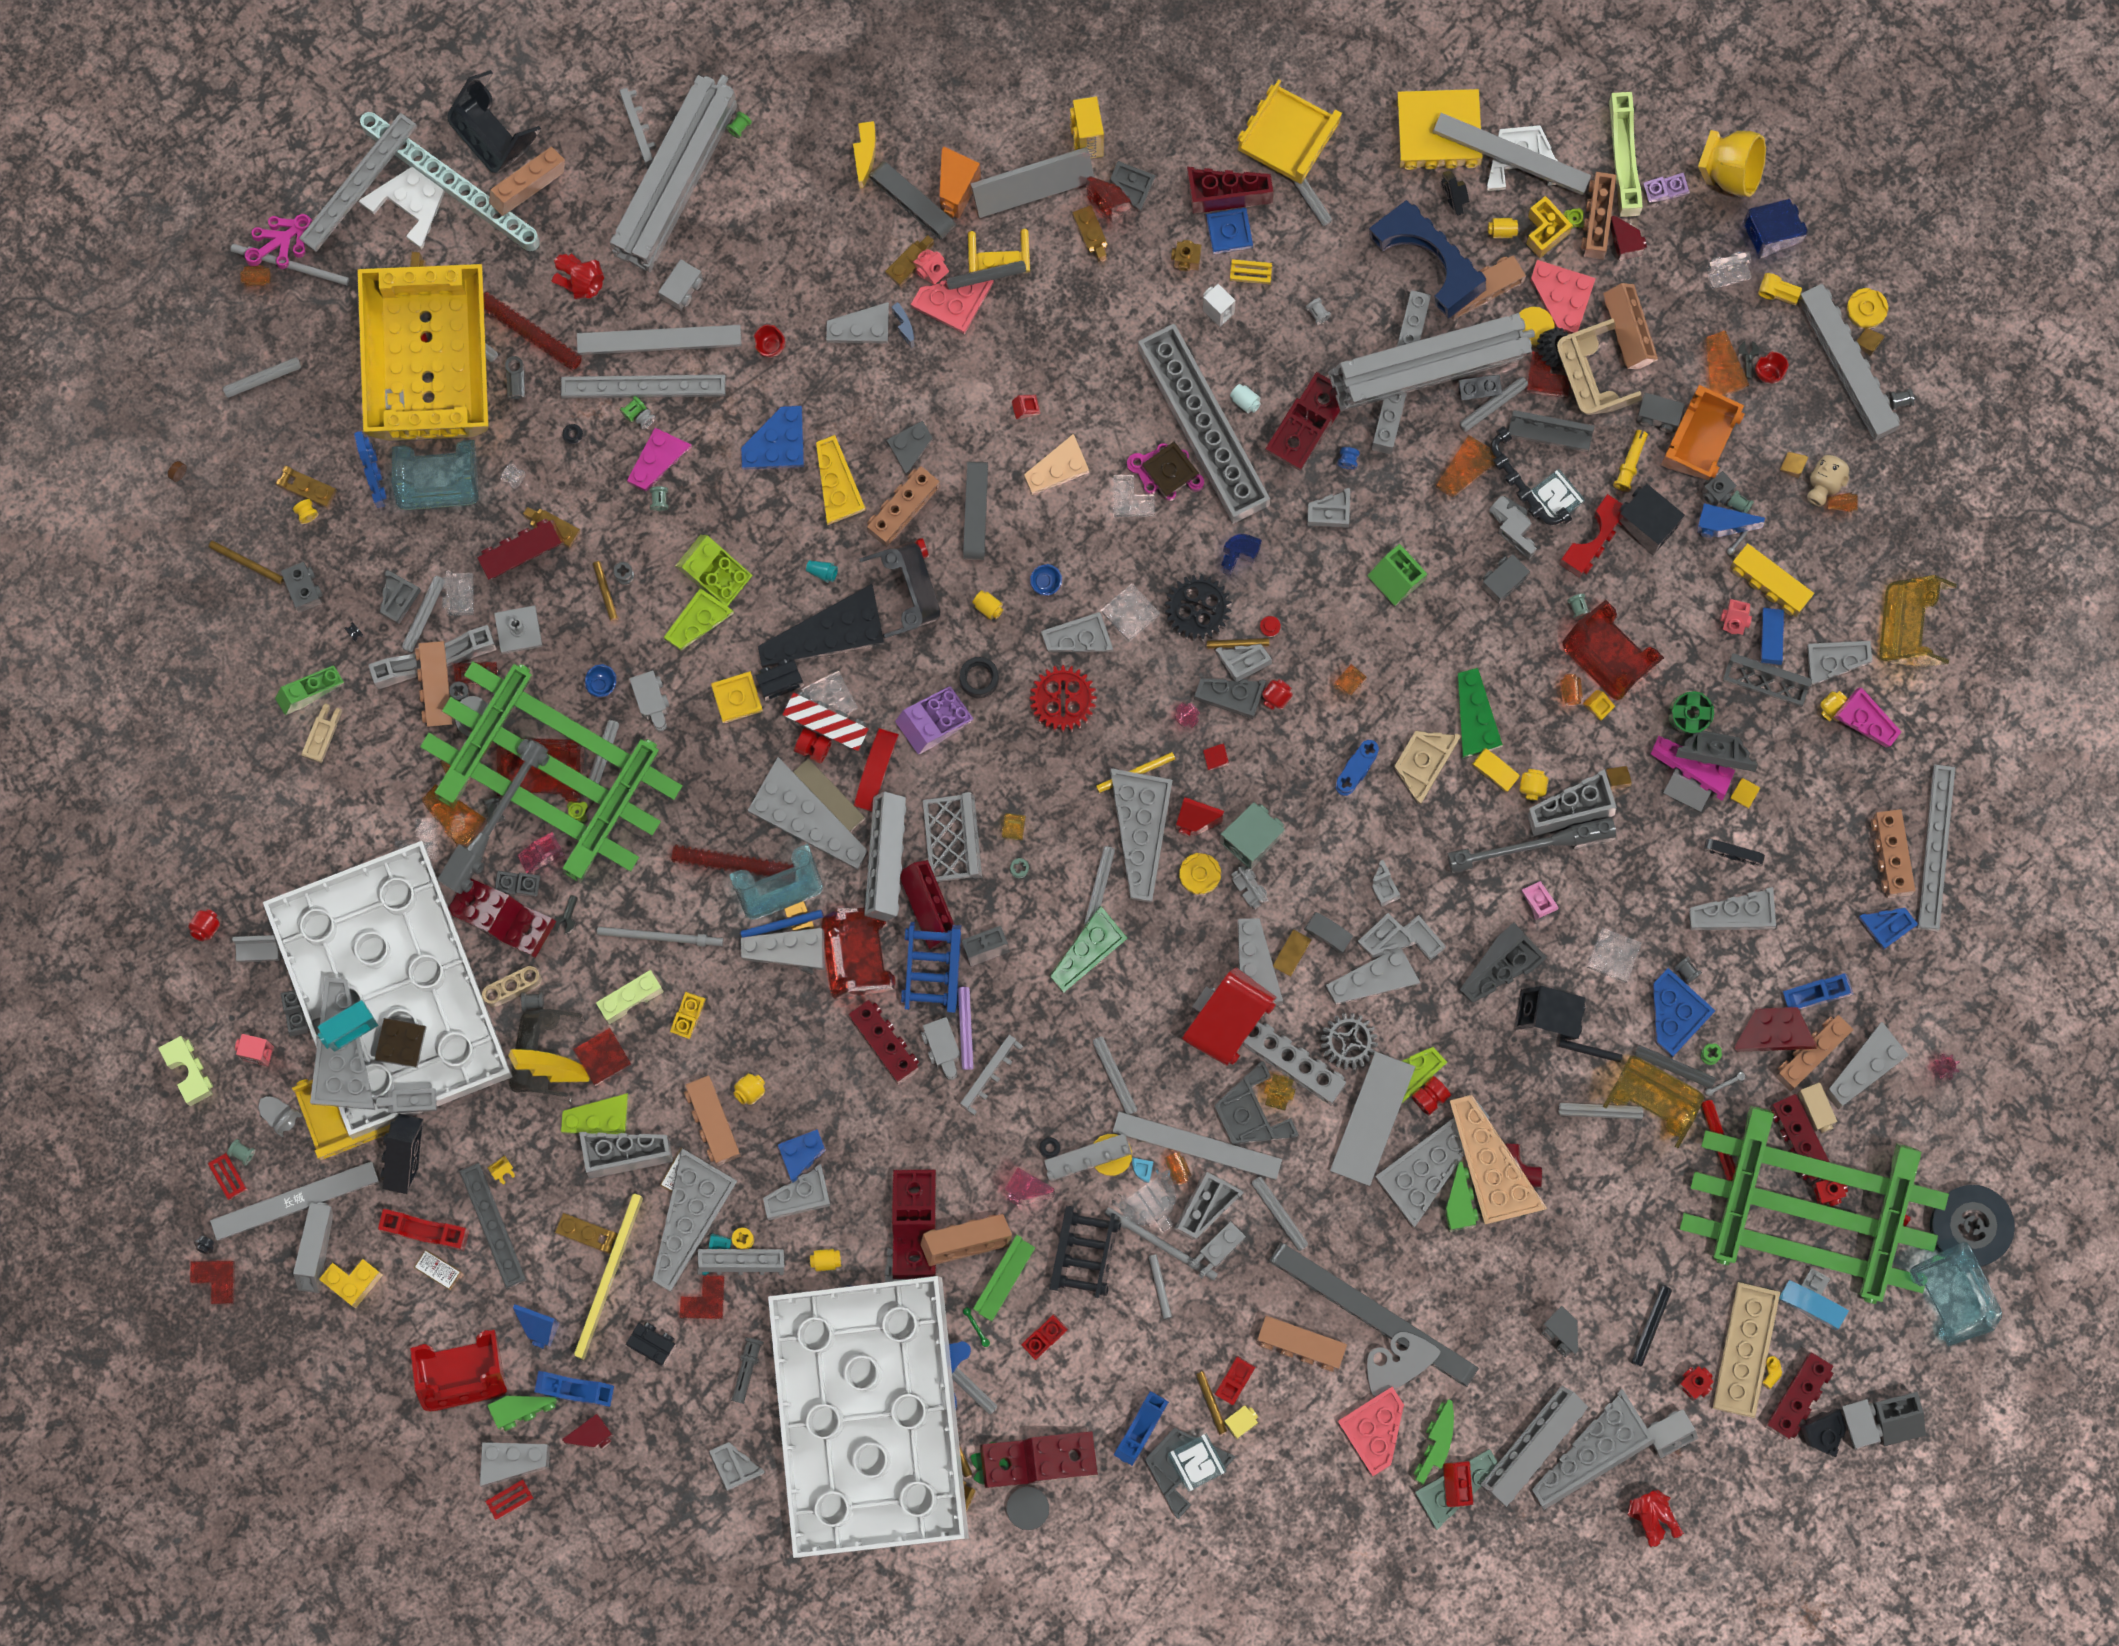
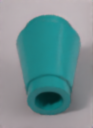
M809 560L806 572L828 583L829 581H835L838 567L834 566V563Z

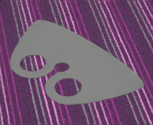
M1408 1332L1396 1334L1391 1340V1349L1400 1357L1399 1362H1394L1390 1351L1382 1347L1373 1349L1369 1353L1367 1371L1372 1395L1376 1397L1391 1387L1395 1390L1429 1367L1438 1358L1441 1351L1430 1342ZM1404 1337L1409 1341V1348L1407 1350L1401 1351L1396 1347L1398 1338ZM1378 1352L1384 1353L1387 1357V1362L1383 1366H1378L1374 1363V1355Z

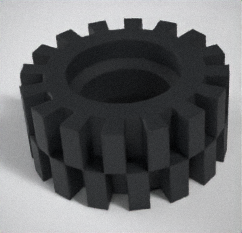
M1556 327L1539 335L1540 338H1538L1537 342L1540 344L1537 345V349H1540V352L1538 353L1543 356L1541 360L1546 361L1545 364L1547 366L1557 367L1563 364L1557 347L1559 340L1568 335V332L1564 331L1563 328Z

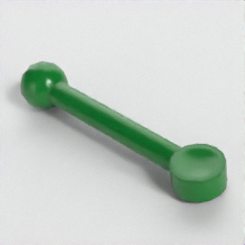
M968 1307L964 1308L963 1314L969 1318L981 1338L982 1346L988 1347L990 1341L984 1337L972 1317L971 1309Z

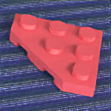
M1537 260L1530 281L1533 287L1536 288L1546 311L1552 316L1555 327L1563 328L1568 334L1578 332L1596 278Z
M946 280L932 286L920 287L911 303V308L966 334L994 284V280L951 290L948 289Z
M1393 1387L1338 1421L1372 1476L1391 1466L1404 1407L1403 1402Z

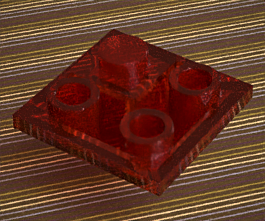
M1092 176L1087 178L1086 196L1092 204L1096 203L1100 208L1099 212L1105 219L1108 218L1111 222H1114L1131 209V200L1119 186Z

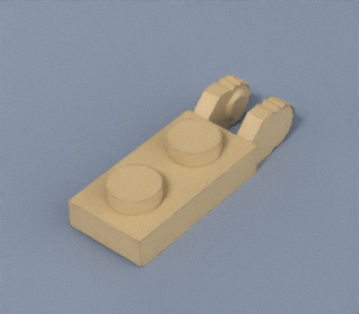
M326 703L323 705L319 716L315 719L301 754L302 757L321 764L342 713V709L336 708L331 721L325 720L330 710V705Z

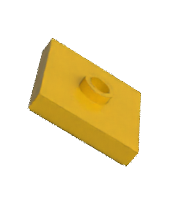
M751 671L711 683L723 724L763 712Z

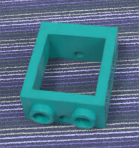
M360 1000L317 1026L320 1031L317 1035L326 1049L331 1048L336 1052L379 1025L363 1000Z

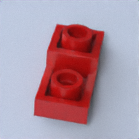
M1053 1314L1021 1345L1037 1360L1069 1329Z

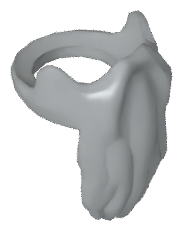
M266 1096L260 1099L258 1107L260 1115L274 1128L275 1133L283 1137V1131L291 1130L295 1125L297 1117H302L297 1109H291L288 1104L283 1103L278 1098Z

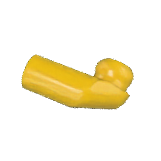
M1770 1356L1766 1360L1768 1376L1762 1384L1767 1389H1771L1782 1376L1781 1363L1775 1356Z

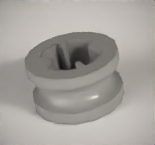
M649 409L643 411L635 420L637 424H641L640 427L642 429L648 428L656 419L655 415L650 414L651 411Z

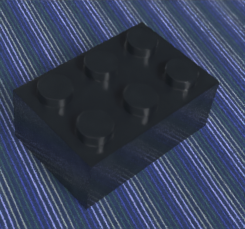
M398 1114L396 1120L391 1122L389 1133L385 1134L383 1146H386V1150H384L382 1155V1163L385 1164L380 1174V1180H383L382 1189L408 1194L419 1171L424 1119Z

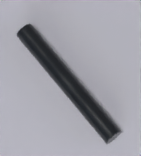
M1560 1039L1558 1047L1619 1063L1622 1060V1054Z

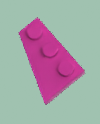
M654 428L627 479V483L646 492L664 475L663 473L670 466L674 465L685 452L692 448V445Z
M1862 687L1857 688L1834 716V718L1885 748L1890 747L1901 734L1900 729Z

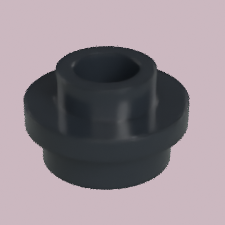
M569 424L563 429L562 436L566 443L574 445L582 440L583 431L580 426ZM571 432L577 433L574 438L569 436Z
M1048 1137L1041 1141L1039 1150L1043 1157L1050 1159L1059 1155L1061 1147L1058 1140ZM1047 1145H1053L1054 1150L1048 1152L1046 1150Z
M199 1236L194 1241L196 1250L200 1253L208 1254V1252L213 1253L215 1250V1242L205 1236Z

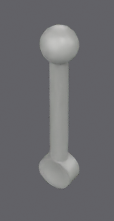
M1749 531L1743 532L1733 546L1727 549L1728 555L1735 553L1736 547Z
M1740 1072L1736 1077L1712 1089L1707 1088L1705 1094L1712 1096L1713 1092L1736 1081H1743L1745 1074Z

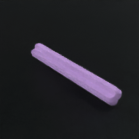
M959 987L962 1069L972 1070L969 987Z

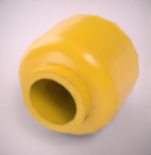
M1840 691L1830 692L1820 703V707L1823 710L1821 714L1829 722L1832 719L1840 722L1834 716L1848 698Z
M1528 769V772L1522 774L1519 791L1526 795L1525 799L1538 801V797L1546 795L1549 779L1544 775V771Z
M748 1073L735 1083L733 1094L741 1104L752 1105L765 1094V1082L759 1075L754 1076Z

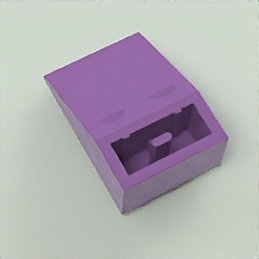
M951 686L904 709L895 722L919 755L933 748L974 719Z

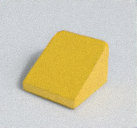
M1600 690L1594 691L1583 702V705L1600 721L1615 707L1607 695Z
M1741 778L1730 799L1749 809L1760 787Z

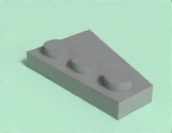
M1871 641L1807 645L1809 677L1813 679L1811 686L1872 662Z
M821 1164L816 1166L811 1172L798 1177L795 1182L787 1186L784 1185L763 1198L768 1221L831 1206Z

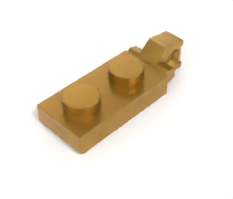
M1092 205L1072 212L1087 251L1089 250L1090 253L1095 252L1099 262L1105 260L1107 256L1104 250L1107 247L1106 238Z
M927 235L921 242L917 240L915 243H912L885 271V274L896 284L902 286L916 272L917 268L913 262L921 252L930 249L934 245V240Z
M527 507L523 513L525 518L531 520L530 525L534 528L537 527L536 523L544 519L548 521L554 520L565 541L562 545L571 548L580 533L579 528L545 510L539 509L536 512Z

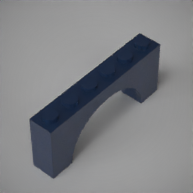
M1405 200L1369 228L1370 239L1382 251L1396 245L1411 244L1423 247L1439 258L1445 267L1447 275L1444 285L1434 295L1435 306L1448 319L1486 291L1485 275L1473 268L1472 262L1467 257L1464 258L1454 244L1451 245L1447 241L1443 232L1437 231L1429 218H1424L1421 215L1419 208L1415 204L1411 205Z

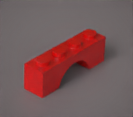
M1607 494L1594 514L1599 525V535L1597 538L1586 544L1572 543L1559 565L1578 578H1581L1583 573L1587 575L1593 567L1591 563L1595 557L1599 558L1605 550L1602 547L1606 541L1610 542L1615 536L1616 531L1614 529L1618 524L1622 526V523L1618 520L1620 515L1618 510L1623 504Z
M383 1209L378 1230L382 1233L463 1252L469 1235V1230L464 1227L432 1222L388 1209Z

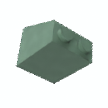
M1255 802L1221 833L1220 844L1251 870L1285 834L1284 824L1278 818L1273 819L1268 815L1269 811L1262 804L1257 805Z

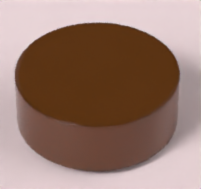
M181 461L174 462L168 470V478L174 482L180 481L186 473L187 466Z

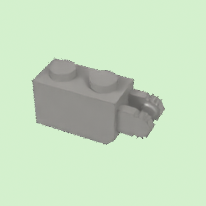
M650 671L629 678L642 717L646 720L652 719L656 730L663 732L667 729L664 715L668 714L666 707H669L666 695H661L660 688L663 687L660 676H655L654 671Z
M945 1017L923 1025L924 1032H921L924 1044L929 1043L931 1051L928 1052L931 1063H936L937 1068L942 1067L946 1079L954 1080L958 1075L954 1062L958 1061L960 1052L948 1019Z
M1230 1222L1200 1251V1255L1189 1266L1192 1269L1196 1268L1205 1259L1209 1265L1200 1271L1198 1276L1202 1279L1213 1268H1217L1245 1240L1246 1236Z

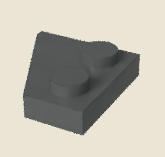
M1118 161L1110 182L1138 212H1141L1156 175Z
M923 421L887 439L889 447L906 475L910 473L913 465L923 455V451L933 441Z

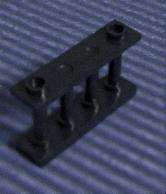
M1066 1205L1049 1290L1062 1294L1063 1289H1066V1287L1096 1292V1299L1103 1301L1104 1296H1107L1109 1291L1107 1280L1116 1234L1121 1230L1120 1217L1111 1213L1109 1221L1080 1216L1078 1209ZM1081 1224L1108 1229L1106 1242L1076 1237V1234H1074L1075 1227ZM1077 1245L1104 1250L1102 1262L1072 1258V1255H1070L1071 1247ZM1073 1266L1100 1271L1098 1283L1068 1279L1066 1276L1067 1268Z

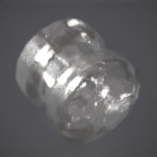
M510 463L502 472L500 479L503 482L510 483V486L516 489L523 481L526 472L522 469L518 470L515 464Z

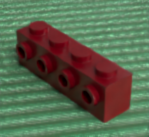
M544 519L536 523V528L532 530L526 528L518 532V537L513 540L508 537L499 542L501 546L495 549L491 546L482 550V555L477 558L488 580H492L565 543L555 521Z
M929 861L914 862L904 868L900 874V879L921 931L944 933L952 931V927L955 924ZM925 940L929 949L943 947L948 944L947 941Z
M867 1000L849 1013V1018L896 1083L900 1085L919 1071L917 1066L919 1061L913 1053L909 1055L905 1050L907 1045L901 1036L897 1038L892 1031L895 1028L888 1019L886 1021L883 1020L880 1015L883 1012L877 1003L872 1004L870 1000Z
M1796 1094L1770 1106L1771 1111L1774 1113L1772 1121L1778 1123L1781 1129L1779 1130V1135L1783 1142L1787 1141L1790 1147L1788 1152L1830 1162ZM1799 1173L1803 1181L1806 1180L1807 1184L1820 1179Z
M1809 1353L1766 1423L1765 1428L1786 1441L1790 1440L1791 1437L1795 1439L1801 1429L1798 1426L1802 1419L1806 1420L1812 1411L1809 1407L1813 1401L1817 1402L1823 1392L1820 1388L1824 1382L1828 1384L1834 1373L1831 1370L1834 1366L1816 1354Z

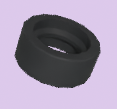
M973 657L962 665L960 684L969 696L985 698L996 690L999 683V673L996 665L990 659ZM975 666L986 667L991 673V682L983 689H975L967 681L969 670Z

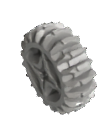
M1343 1013L1342 1020L1338 1016L1334 1017L1336 1024L1328 1021L1327 1024L1331 1029L1326 1027L1323 1029V1032L1327 1035H1322L1321 1040L1327 1042L1321 1044V1048H1328L1324 1052V1056L1331 1054L1329 1062L1332 1063L1336 1059L1337 1068L1340 1067L1341 1063H1344V1070L1348 1069V1064H1351L1352 1069L1356 1070L1357 1062L1359 1066L1364 1067L1362 1059L1370 1062L1371 1058L1368 1054H1375V1050L1371 1048H1376L1378 1043L1372 1040L1377 1039L1378 1036L1377 1034H1370L1375 1028L1374 1026L1367 1028L1370 1021L1366 1020L1362 1023V1015L1358 1017V1020H1355L1354 1013H1351L1350 1019H1347L1346 1013ZM1342 1026H1353L1348 1033L1336 1032ZM1358 1029L1364 1033L1367 1045L1362 1044L1358 1040L1356 1035ZM1352 1033H1354L1352 1037V1042H1355V1044L1351 1043L1347 1047V1049L1344 1050L1346 1047V1041H1344V1039L1348 1040V1038L1351 1037ZM1332 1037L1342 1045L1340 1054L1333 1047ZM1350 1050L1363 1051V1053L1356 1057H1346Z

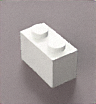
M1219 284L1214 288L1210 287L1203 295V312L1221 327L1234 315L1236 300Z

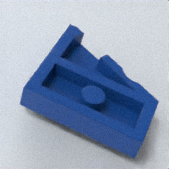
M1906 908L1880 911L1867 915L1862 914L1859 917L1860 921L1883 950L1918 925Z
M818 1129L778 1144L792 1183L798 1179L797 1177L805 1168L808 1169L813 1164V1161L826 1151Z

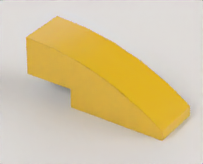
M874 121L858 123L861 142L853 143L860 189L864 188L874 163L876 153Z

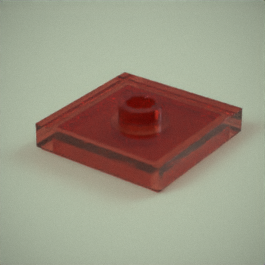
M610 1028L573 1049L595 1086L632 1065Z

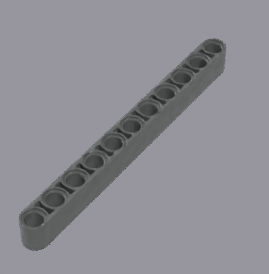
M1280 1242L1269 1259V1262L1389 1339L1392 1340L1400 1332H1408L1430 1342L1441 1351L1431 1366L1461 1385L1468 1387L1479 1370L1473 1363L1289 1246ZM1401 1337L1397 1339V1344L1406 1350L1409 1348V1341L1406 1338Z

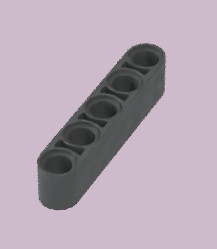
M882 161L869 175V178L876 186L938 239L942 240L956 226L951 217L885 161Z
M967 462L963 559L984 560L988 462Z

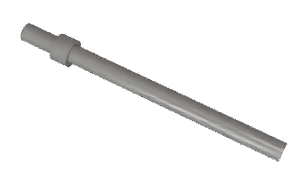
M232 244L231 252L245 256V252L253 247L249 246L246 248ZM267 254L262 258V261L277 265V256ZM281 260L279 263L283 264V263H285L286 261H285V260ZM289 260V266L287 267L289 269L346 286L349 283L348 277Z
M609 927L597 928V935L697 944L700 947H706V945L723 947L724 941L723 938L707 937V934L695 936Z
M1109 1207L1104 1213L1109 1218L1111 1213L1118 1215L1123 1229L1131 1230L1188 1266L1195 1260L1132 1222V1218L1127 1215H1121ZM1200 1263L1193 1269L1200 1272L1206 1266ZM1211 1270L1205 1276L1214 1281L1218 1273Z

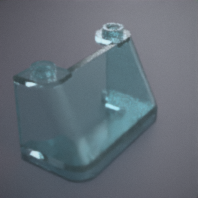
M475 440L460 441L456 445V453L415 456V452L411 447H392L391 483L397 506L403 510L475 504L479 500Z
M808 844L798 847L793 851L791 858L794 867L757 882L754 881L751 873L746 870L729 874L746 917L752 920L759 919L801 901L813 898L822 892L823 883Z
M1967 1242L1957 1244L1911 1268L1910 1276L1913 1283L1920 1287L1925 1285L1943 1321L1939 1329V1335L1948 1347L1995 1330L2002 1319V1311Z

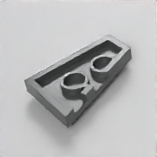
M1201 678L1194 700L1253 719L1267 680L1248 681V679H1242L1236 682L1227 681L1226 679Z

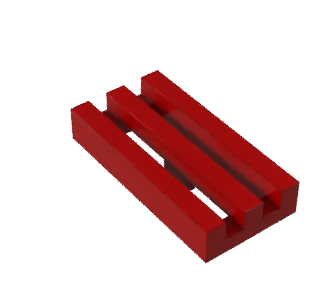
M227 1153L207 1163L229 1201L248 1190ZM225 1159L240 1186L239 1189L235 1186L222 1160ZM218 1163L220 1169L222 1170L224 1176L226 1177L229 1185L233 1190L232 1193H229L226 1185L224 1184L222 1178L220 1177L217 1169L214 1166L215 1164Z
M521 1480L485 1502L497 1521L533 1500L534 1497L525 1481ZM521 1486L523 1487V1490L493 1506L492 1503ZM525 1493L527 1494L528 1497L522 1499L521 1501L510 1506L500 1513L496 1512V1510H498L499 1508L512 1502L513 1500L524 1495Z

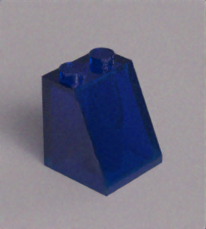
M1790 199L1748 209L1742 224L1759 259L1805 240L1808 233L1807 227L1804 222L1800 221L1798 216L1799 210L1795 204H1792Z

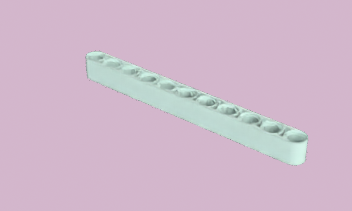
M372 112L364 113L360 118L365 134L376 142L390 126V124ZM369 122H375L372 127L366 126ZM408 138L404 142L407 145L405 149L396 152L395 156L410 167H414L450 196L525 250L534 251L539 247L540 241L534 228L511 212L501 216L499 219H494L493 216L499 212L489 203L490 197L411 139ZM417 156L423 157L420 161H414V158ZM434 167L439 168L435 173L429 172ZM448 179H454L452 184H445ZM465 190L470 191V193L466 196L461 195V193ZM486 202L484 207H477L478 203ZM511 225H518L516 230H509ZM529 236L534 237V239L531 242L525 241V239Z

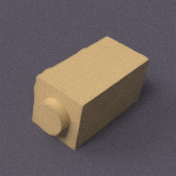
M1821 1083L1800 1090L1797 1094L1814 1131L1820 1130L1821 1133L1832 1130V1125L1837 1120Z

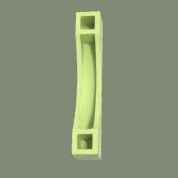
M1632 92L1612 93L1609 100L1619 217L1640 216L1643 206L1635 156Z

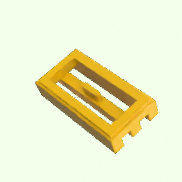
M1232 259L1230 281L1270 285L1272 263ZM1235 266H1238V267H1249V268H1260V269H1268V270L1236 268ZM1244 273L1251 275H1266L1267 278L1239 276L1234 274Z

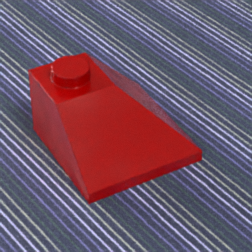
M1184 797L1176 823V830H1179L1178 833L1183 836H1197L1222 824L1224 811Z

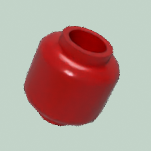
M1278 679V681L1271 680L1262 692V697L1265 699L1264 704L1271 710H1274L1275 707L1280 710L1284 709L1293 696L1291 692L1292 687L1281 679Z
M209 909L206 911L199 910L188 925L190 935L202 942L211 940L218 930L220 922L214 911Z

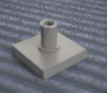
M535 605L494 613L502 654L543 647Z

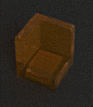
M1350 664L1335 681L1334 687L1336 689L1340 687L1351 696L1358 687L1361 688L1365 684L1367 677Z

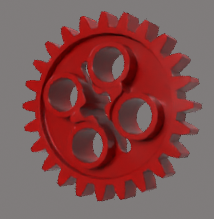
M1062 665L1060 671L1054 666L1052 673L1046 669V676L1044 677L1039 674L1040 682H1033L1037 688L1030 689V692L1035 695L1029 697V701L1035 702L1030 705V708L1032 710L1037 709L1033 713L1034 717L1041 716L1039 723L1041 724L1046 721V729L1053 725L1054 732H1056L1058 727H1061L1062 733L1065 732L1066 727H1069V730L1073 732V725L1080 729V722L1082 721L1087 724L1086 716H1093L1090 709H1096V705L1091 703L1097 701V697L1092 696V694L1096 693V688H1090L1093 685V681L1086 682L1088 675L1085 674L1081 677L1080 669L1074 673L1073 666H1070L1068 671L1065 670L1064 665ZM1062 681L1065 682V698H1066V700H1065V716H1064V717L1061 716V682H1062ZM1050 685H1056L1059 689L1055 693H1051L1047 688ZM1077 685L1079 690L1072 693L1068 690V687ZM1050 705H1055L1059 709L1055 713H1050L1047 708ZM1071 705H1076L1079 707V711L1071 713L1068 708Z

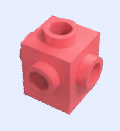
M927 249L921 252L913 262L917 268L916 273L922 279L934 285L949 272L943 262L945 261L944 257L938 251L933 252Z
M1730 599L1727 610L1723 609L1720 621L1724 622L1723 630L1731 634L1743 635L1745 627L1749 628L1752 616L1749 615L1750 604Z

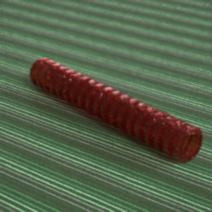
M488 291L483 293L484 311H487L489 315L492 314L494 318H498V321H503L504 325H508L510 329L513 328L514 332H518L520 336L523 335V338L528 339L529 342H534L535 346L539 345V349H544L545 353L549 352L551 357L554 356V359L559 360L561 364L564 363V366L570 367V370L573 371L578 368L582 362V355H577L576 351H572L570 347L567 348L566 344H562L560 340L557 341V338L551 337V334H546L545 330L541 331V327H536L535 323H531L529 319L526 320V317L521 316L519 312L516 313V310L510 309V306H505L504 302L500 303V300L498 298L495 299V296L490 295Z
M678 844L673 847L671 857L673 863L678 861L679 864L684 862L685 865H689V863L692 866L698 865V867L703 865L705 868L724 869V871L730 870V872L737 871L739 874L741 872L745 875L750 873L751 876L756 874L757 877L763 875V878L769 876L770 879L776 877V880L782 878V881L788 879L789 882H792L796 869L794 863L788 865V862L782 864V861L775 863V860L769 862V859L763 861L762 858L757 860L756 857L751 859L749 856L745 858L743 855L737 856V854L732 856L730 853L724 854V852L717 853V851L711 852V850H698L696 847L694 849L690 846L685 848L684 845L679 847Z

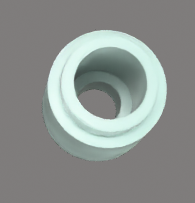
M1238 384L1230 394V397L1233 399L1232 401L1246 413L1256 412L1261 405L1259 402L1261 398L1246 385Z

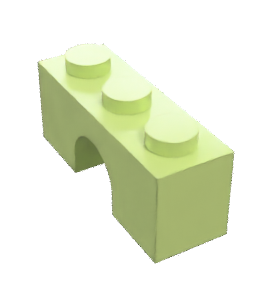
M650 970L599 1000L596 1004L610 1025L625 1016L627 1011L641 1002L646 1003L663 993V990Z
M180 1036L158 1048L170 1069L181 1065L187 1066L189 1071L188 1077L183 1082L177 1084L189 1106L213 1095L211 1091L213 1084L208 1076L204 1077L201 1071L204 1067L199 1058H194L192 1054L194 1047L189 1039L185 1040Z

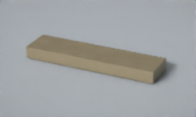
M809 758L793 772L850 832L865 820V817Z

